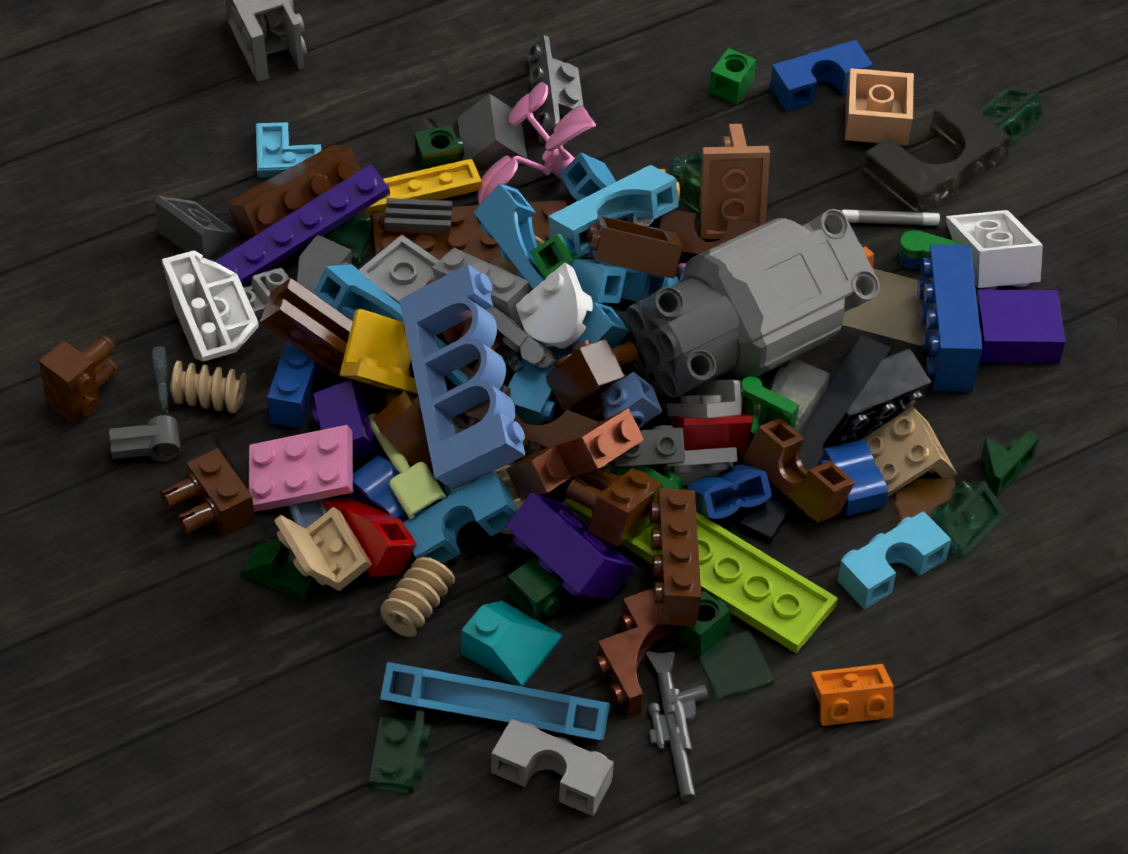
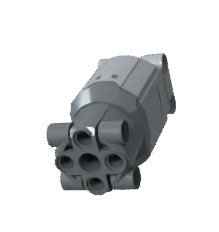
M830 209L803 226L785 218L773 219L692 257L686 263L679 283L671 287H663L649 297L633 304L619 318L630 330L623 337V340L633 343L638 351V360L632 364L638 373L648 379L647 382L653 386L655 394H657L658 402L666 403L721 375L737 380H743L749 376L758 377L831 341L838 335L841 329L844 313L852 308L859 307L877 296L880 284L847 217L840 210ZM824 223L830 228L831 233L826 230ZM855 284L860 288L861 294L857 291Z

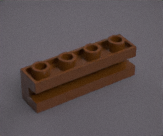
M292 278L272 290L260 323L342 380H350L339 375L353 321ZM353 380L365 396L379 389V387Z

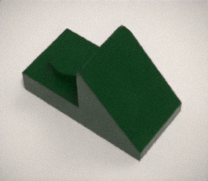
M1028 430L1019 440L1013 439L1006 449L990 438H985L981 462L990 497L996 500L1034 459L1039 436Z
M280 539L257 545L241 570V576L303 601L306 600L317 582L314 577L310 575L305 577L299 572L293 562L296 556L289 554L288 548Z

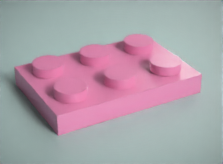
M343 425L251 444L249 447V492L253 497L254 512L353 493L352 430L349 426Z

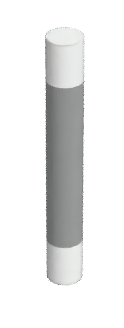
M842 210L849 223L939 226L940 221L939 213Z

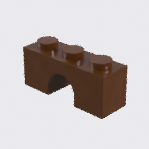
M671 210L662 215L660 229L677 234L683 245L680 258H683L684 252L701 254L761 226V223L728 218L724 236L715 242H706L696 233V213Z
M778 418L759 426L744 459L753 467L765 471L768 480L778 487L782 494L794 501L809 517L818 523L839 514L855 481L831 460L807 471L800 459V449L805 438L783 419Z

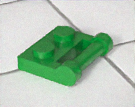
M749 376L742 380L741 393L743 395L741 413L752 415L753 418L750 439H753L759 426L778 418L783 419L794 430L796 429L799 404L786 396L779 395L762 387V382L757 377ZM756 403L761 405L759 423H757V418L755 417Z

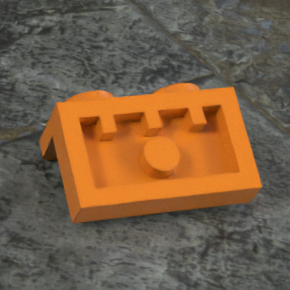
M883 664L811 672V685L820 703V722L823 726L893 717L894 686Z

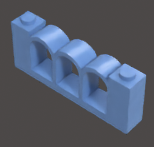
M469 264L399 299L434 477L454 490L525 456L523 446L525 435L519 423L514 421L515 406L512 399L499 390L506 376V364L502 356L491 349L497 335V323L494 316L486 311V309L493 306L490 295L492 285L486 274L480 273ZM472 317L470 329L462 338L440 350L438 349L437 334ZM481 358V364L475 376L466 383L447 392L444 376ZM490 400V406L485 417L477 424L456 434L453 417Z

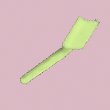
M370 414L369 419L373 434L395 469L400 473L390 480L389 485L409 519L414 518L415 513L436 500L447 498L428 466L424 462H418L410 467L406 458L380 433L373 420L377 414Z

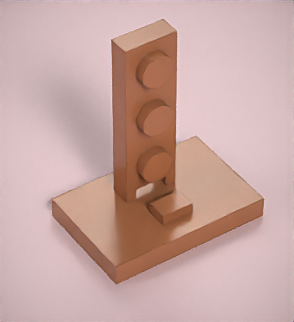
M729 124L728 136H723V147H703L699 236L701 239H721L726 232L728 218L761 223V225L766 223L770 150L769 146H747L742 124Z

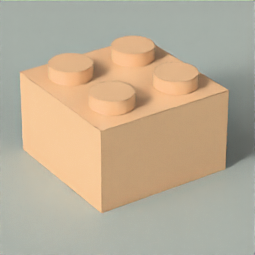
M850 68L846 94L845 140L908 145L913 121L914 73Z

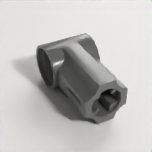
M156 416L150 419L147 425L111 428L109 430L112 459L150 456L156 461L167 462L176 459L180 455L178 422L171 416Z

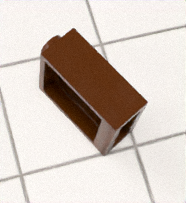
M598 215L596 224L590 223L586 236V243H589L588 249L591 250L594 261L672 279L675 278L683 245L674 232Z

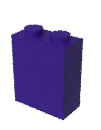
M1057 290L977 291L976 299L982 342L980 362L1060 363L1066 341Z

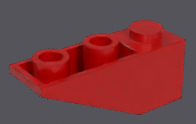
M353 497L323 500L322 504L327 511L334 507L342 513L372 563V566L367 569L371 577L401 574L417 543L399 518Z

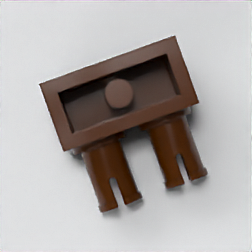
M105 335L99 336L96 341L82 352L63 341L39 360L46 404L74 425L78 424L85 417L91 416L96 411L97 407L100 406L98 389L119 374L116 364L108 358L116 352L114 344Z
M606 339L593 344L591 340H586L572 348L573 354L558 359L554 363L556 368L545 377L564 413L566 410L571 411L590 404L601 393L625 377L620 367L636 362L638 360V351L631 342L610 348Z
M398 390L390 391L384 398L386 408L373 418L380 433L412 465L424 462L432 472L433 467L419 397L413 400L405 391L403 393Z
M218 448L187 462V479L159 491L161 500L169 511L194 498H197L201 505L177 515L178 524L186 536L214 522L223 536L255 522L253 497Z
M599 468L585 473L583 481L575 477L567 488L566 497L592 510V517L588 528L589 532L619 547L649 521L651 502L657 503L659 488H661L662 483L650 478L647 473L633 468L619 477L603 468Z

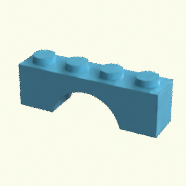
M649 165L549 215L550 238L557 234H562L564 240L569 239L580 258L591 252L588 249L589 243H586V236L590 223L596 224L598 215L617 219L634 213L635 218L654 220L679 207L676 178Z

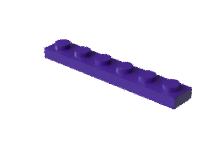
M370 164L214 262L236 273L242 286L252 281V276L268 271L303 249L317 235L323 236L391 194L390 189L373 165Z

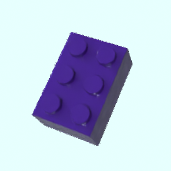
M530 493L506 525L515 535L513 541L528 552L532 550L539 557L537 563L551 574L556 572L563 579L561 585L577 597L582 594L591 600L600 598L610 601L635 568L611 544L589 532V525L563 501Z

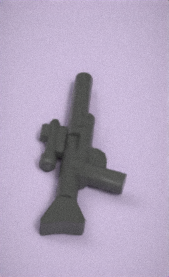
M647 651L646 661L657 676L664 715H659V704L651 703L648 706V713L652 718L654 728L649 730L651 745H657L659 750L662 751L664 750L665 743H670L681 801L689 802L694 800L696 796L687 756L692 753L687 722L695 718V703L708 699V692L705 685H700L680 692L679 689H674L671 672L675 662V653Z

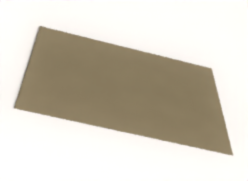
M873 269L880 284L877 296L859 307L846 311L842 325L922 346L923 331H926V325H920V307L924 304L923 300H918L917 298L918 280ZM857 285L856 289L861 294V290Z

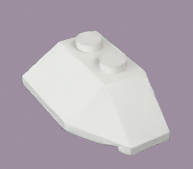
M196 251L162 259L173 305L194 357L201 361H207L237 352L259 327L257 318L238 275L216 262L203 258V255Z

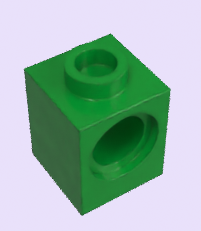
M728 48L711 70L709 93L737 105L754 82L756 59Z

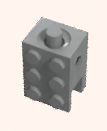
M224 0L227 22L257 82L269 79L266 55L288 49L297 68H304L303 55L307 54V48L301 32H304L305 28L301 15L293 12L294 5L292 0Z

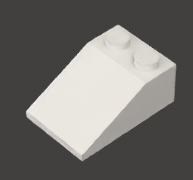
M1008 210L946 216V223L953 241L971 246L974 281L977 288L995 290L998 286L1025 287L1029 283L1041 282L1043 245Z

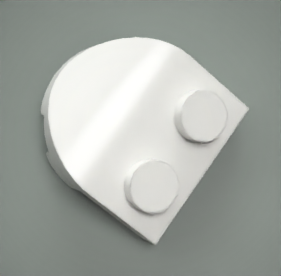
M564 262L529 294L525 295L516 304V308L523 328L529 336L548 348L549 346H556L563 349L574 343L585 331L586 326L582 322L586 311L593 310L592 297L582 291L574 268Z

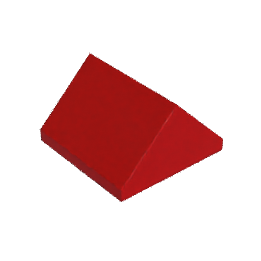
M745 413L714 418L674 416L670 417V423L673 428H682L684 451L736 447L737 455H745L753 418L752 415Z

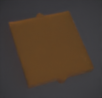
M954 478L915 479L895 492L896 502L894 509L899 513L900 522L906 517L912 518L924 511L941 529L963 528L960 510L962 499L958 498Z

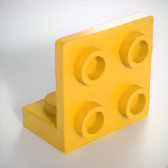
M357 309L354 314L339 376L389 391L398 390L402 393L405 391L407 394H418L415 378L409 377L411 356L404 322Z

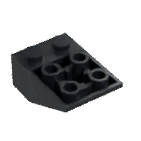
M910 349L882 359L823 443L824 448L836 444L850 443L863 433L869 436L873 431L882 427L924 398L923 393L931 381Z

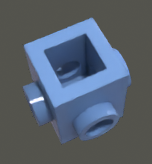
M632 372L600 394L605 406L603 414L606 419L621 410L629 408L638 428H641L646 422L662 412L653 386L635 372Z

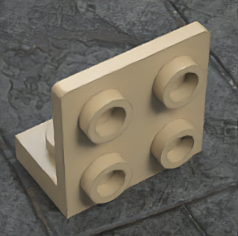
M913 406L873 431L869 436L863 438L872 453L875 465L885 480L888 489L887 497L927 471L931 474L937 472L945 481L957 474L929 422Z

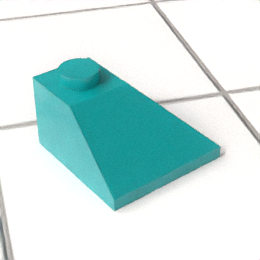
M504 601L482 605L461 630V655L511 684L524 687L562 640V634Z

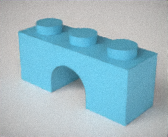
M924 511L912 518L906 517L896 528L886 534L880 533L876 535L866 546L859 550H851L845 554L840 562L837 581L865 610L892 593L896 572L889 564H905L911 567L918 576H921L947 559L951 539Z

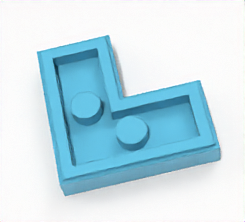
M288 122L256 124L258 178H273L321 151V144L289 146Z

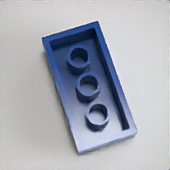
M930 244L928 258L922 259L921 274L924 279L918 280L917 298L918 300H923L924 304L920 307V325H926V331H923L922 348L923 351H928L929 355L925 359V373L928 377H931L932 391L973 392L982 352L971 246Z

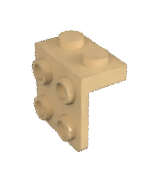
M334 507L306 529L282 515L275 519V523L280 529L277 532L280 541L288 549H291L296 556L293 560L296 568L305 577L309 575L314 577L322 586L327 584L340 591L372 566L371 561L342 513Z

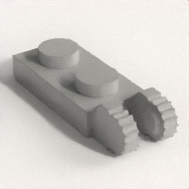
M494 305L486 309V311L494 316L497 330L505 335L502 341L517 352L521 350V357L543 370H548V368L554 366L556 357H554L553 351L529 336L520 325Z

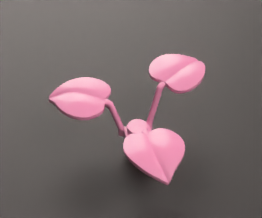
M540 82L530 93L522 97L511 110L509 123L516 126L526 118L547 142L545 146L547 150L542 156L545 163L541 165L520 156H514L512 159L509 156H504L492 165L482 177V187L478 191L479 205L499 183L505 185L514 176L519 163L540 170L546 176L552 172L563 182L559 174L575 158L562 145L596 126L587 110L582 106L571 110L557 123L554 133L549 137L533 116V112L545 102L548 95V86L544 82Z

